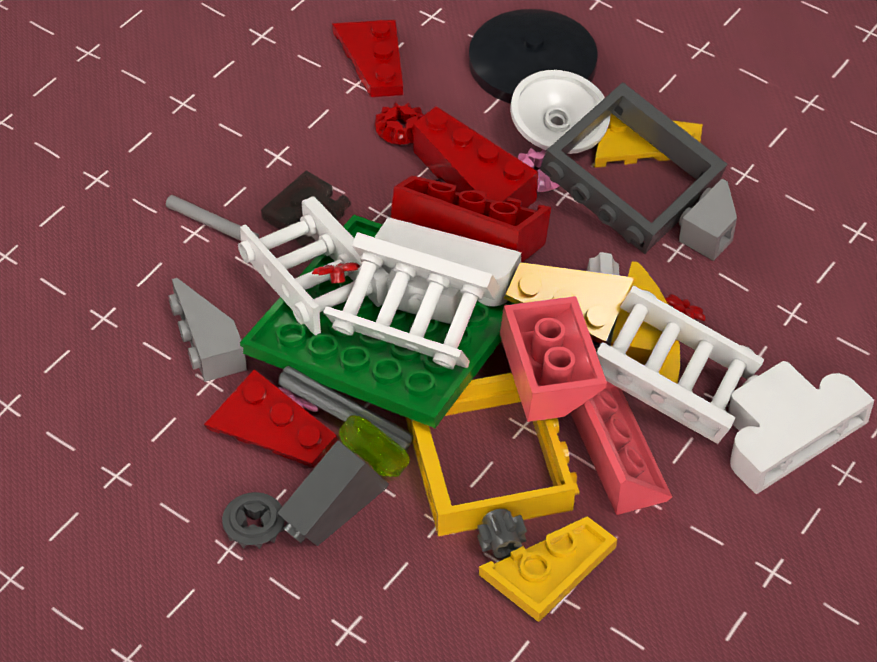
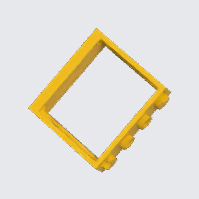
M512 373L472 380L445 416L521 402ZM405 417L409 432L413 435L412 444L438 536L478 529L477 526L483 524V517L496 509H507L511 512L512 517L521 515L523 520L572 511L574 509L575 495L579 494L580 491L577 485L576 472H570L567 465L569 463L567 444L565 441L560 442L557 435L559 433L558 418L533 421L553 487L452 506L429 426Z

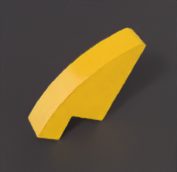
M632 261L628 277H634L628 293L634 285L641 290L651 292L657 299L668 304L648 272L639 262ZM620 309L611 346H613L630 314L623 309ZM643 321L626 351V355L645 365L662 331ZM675 340L659 373L678 384L680 344L678 340Z

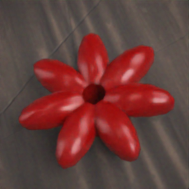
M354 262L339 263L336 266L326 265L314 269L312 274H318L319 276L330 274L332 284L345 282L344 271L358 270L360 265Z
M673 294L665 298L669 305L692 319L706 320L703 309L690 305L691 302L688 299L681 300Z

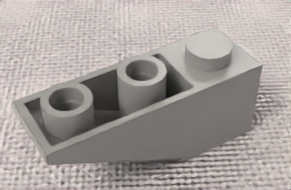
M178 278L172 279L174 294L168 295L173 315H180L182 319L178 321V327L183 342L190 341L191 348H188V355L193 370L200 369L204 382L246 371L245 354H243V347L240 346L241 338L234 320Z

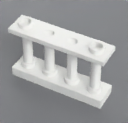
M312 196L302 201L303 216L300 218V221L281 230L258 238L246 224L241 226V242L238 244V249L243 260L246 263L250 262L293 310L298 323L301 325L305 324L314 335L321 333L320 312L324 311L326 306L334 307L347 301L363 262L360 261V255L352 247L354 241L352 235ZM305 234L312 236L316 241L279 258H276L269 251ZM322 254L330 256L334 260V262L327 265L336 266L339 263L345 264L350 262L360 265L358 270L344 271L345 276L348 275L354 282L315 299L305 290L329 280L330 274L319 276L318 274H312L311 271L294 278L287 271ZM382 267L380 269L376 268L365 295L377 307L383 305L388 293L387 277L389 274Z
M357 232L352 247L360 255V261L363 263L343 311L326 306L323 312L333 323L332 328L350 336L355 331L434 357L433 361L449 369H454L455 365L468 368L470 361L463 351L458 349V346L477 300H482V297L495 300L500 286L493 274ZM382 265L394 268L393 271L396 274L376 322L358 317V311L376 268L380 269ZM416 275L426 278L429 286L411 330L407 333L392 328L390 325L409 279H414ZM448 286L461 289L460 292L463 296L445 341L441 344L425 339L424 335L442 291L447 290Z
M633 285L620 307L630 314L613 346L602 342L596 351L606 381L718 444L730 430L736 418L725 410L732 392L735 390L741 376L745 379L753 376L761 367L764 359L756 355L750 348L738 345L660 301L651 292L641 290ZM643 321L662 331L645 365L626 355V351ZM675 340L695 350L678 384L659 373ZM708 358L728 368L711 402L692 392Z

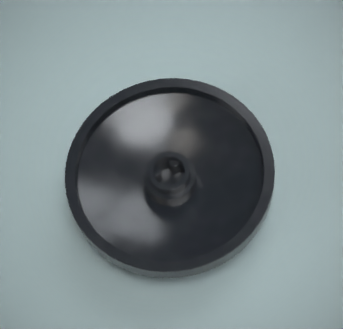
M520 9L495 16L476 31L469 47V67L475 81L487 93L507 103H511L513 93L519 83L534 73L545 70H562L577 74L592 82L597 69V46L591 34L572 18L548 10Z

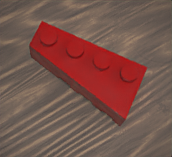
M435 106L413 123V152L437 178H442L448 184L456 185V192L473 191L475 189L487 192V199L506 202L507 198L510 197L522 200L521 207L528 208L537 200L538 171L439 107Z
M411 175L394 186L390 218L521 252L522 263L546 244L551 207L539 204L537 210L521 207L522 200L508 197L506 202L487 199V192L474 189L473 191H462L459 193L456 192V185Z

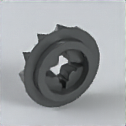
M252 492L240 495L233 499L225 508L222 517L223 529L227 533L229 540L238 542L243 549L247 545H255L260 549L263 543L268 541L275 543L277 535L284 531L285 520L277 514L282 505L274 497L265 493ZM246 516L254 520L261 517L262 528L254 524L248 526Z

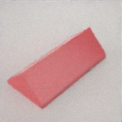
M607 382L604 390L570 412L616 515L664 503L672 498L670 490L620 388Z

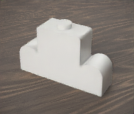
M389 217L375 235V238L493 274L500 286L495 300L482 297V300L478 301L486 306H500L508 301L504 299V295L521 262V252ZM382 265L381 267L389 274L387 277L389 291L396 273L393 271L394 268ZM415 275L414 279H409L397 308L398 310L417 315L429 286L426 278ZM448 286L447 290H443L431 319L451 324L463 296L460 292L461 289Z
M782 361L759 376H751L745 381L743 386L731 394L728 413L736 417L733 425L739 430L733 444L730 459L731 468L755 494H758L867 424L875 400L854 380L840 373L825 376L821 380L819 389H816L790 363Z

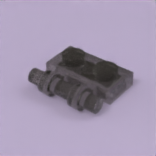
M306 170L261 209V216L263 220L281 230L300 221V218L303 216L302 201L314 196L339 221L345 215L344 211L351 206V202L344 195L340 196L336 201L330 198L333 195L332 185ZM306 234L296 238L297 242L302 246H306L311 240L315 241L312 236H307Z

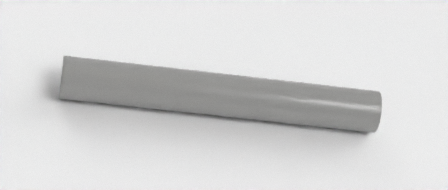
M170 195L167 198V208L241 241L240 225L174 195Z

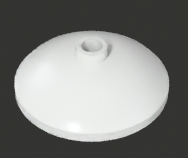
M545 70L534 73L519 83L512 96L510 112L513 123L522 136L535 146L547 150L605 97L593 83L582 76L562 70ZM610 116L567 154L583 152L598 144L608 129Z

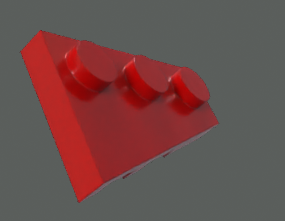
M396 20L332 23V31L335 38L339 39L342 43L345 55L355 65L356 73L370 97L403 95Z
M255 369L204 424L208 430L227 434L249 445L252 443L271 450L274 454L313 468L317 466L337 440L339 441L338 436Z

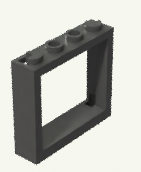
M622 82L546 150L540 170L550 177L552 182L557 183L571 194L576 202L583 204L596 214L602 223L612 227L628 243L633 244L646 254L679 222L681 215L688 207L693 208L699 202L701 195L707 188L712 189L720 181L728 164ZM611 114L619 118L696 179L652 223L566 155Z

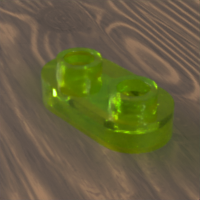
M356 415L349 416L339 429L342 444L372 465L378 474L385 477H398L408 466L410 458L406 450L367 419Z

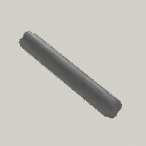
M286 366L281 372L278 384L400 453H405L411 446L413 435L407 430L290 366Z

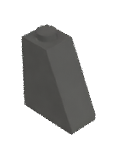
M337 440L277 514L288 522L283 529L297 541L302 543L307 538L319 546L388 487L389 483Z

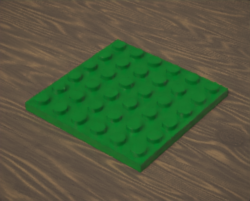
M353 215L343 227L354 239L357 232L375 238L383 224ZM325 254L315 257L298 277L318 267L330 264L334 260ZM347 275L345 276V282L332 284L329 279L305 291L315 299L354 281ZM365 296L357 316L376 322L382 305L377 307L368 296ZM281 297L241 340L240 346L243 347V354L281 369L290 366L322 385L436 428L502 341L500 328L504 305L515 303L507 301L500 306H486L477 300L458 346V349L462 350L470 361L468 368L455 365L454 369H449L433 361L434 357L355 331L352 336L343 334L332 328L333 323L323 313L324 311L320 312L321 333L314 335L305 324L301 325L298 323L293 310ZM346 301L331 308L343 311ZM397 309L390 327L409 333L416 314ZM431 319L424 338L443 344L451 324Z

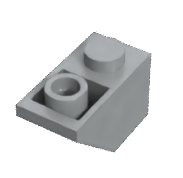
M721 179L712 189L707 188L701 195L699 202L693 208L688 207L679 220V225L681 226L679 241L712 261L728 247L734 238L737 215L728 181Z

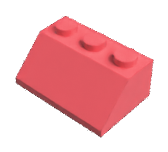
M576 296L504 305L500 337L527 422L565 417L606 388L607 381Z

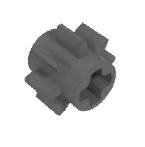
M496 509L487 513L482 519L483 524L477 526L480 533L477 537L482 551L486 552L492 549L494 556L497 558L510 557L511 551L522 547V542H526L524 533L527 532L522 516L512 517L511 512L507 509Z

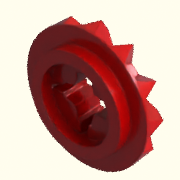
M395 102L392 108L383 106L381 113L376 114L375 130L379 137L386 142L397 145L413 143V123L424 116V114H422L421 107L412 108L409 102L404 106H399ZM397 119H403V121L406 122L405 128H403L402 124H400L399 121H397Z

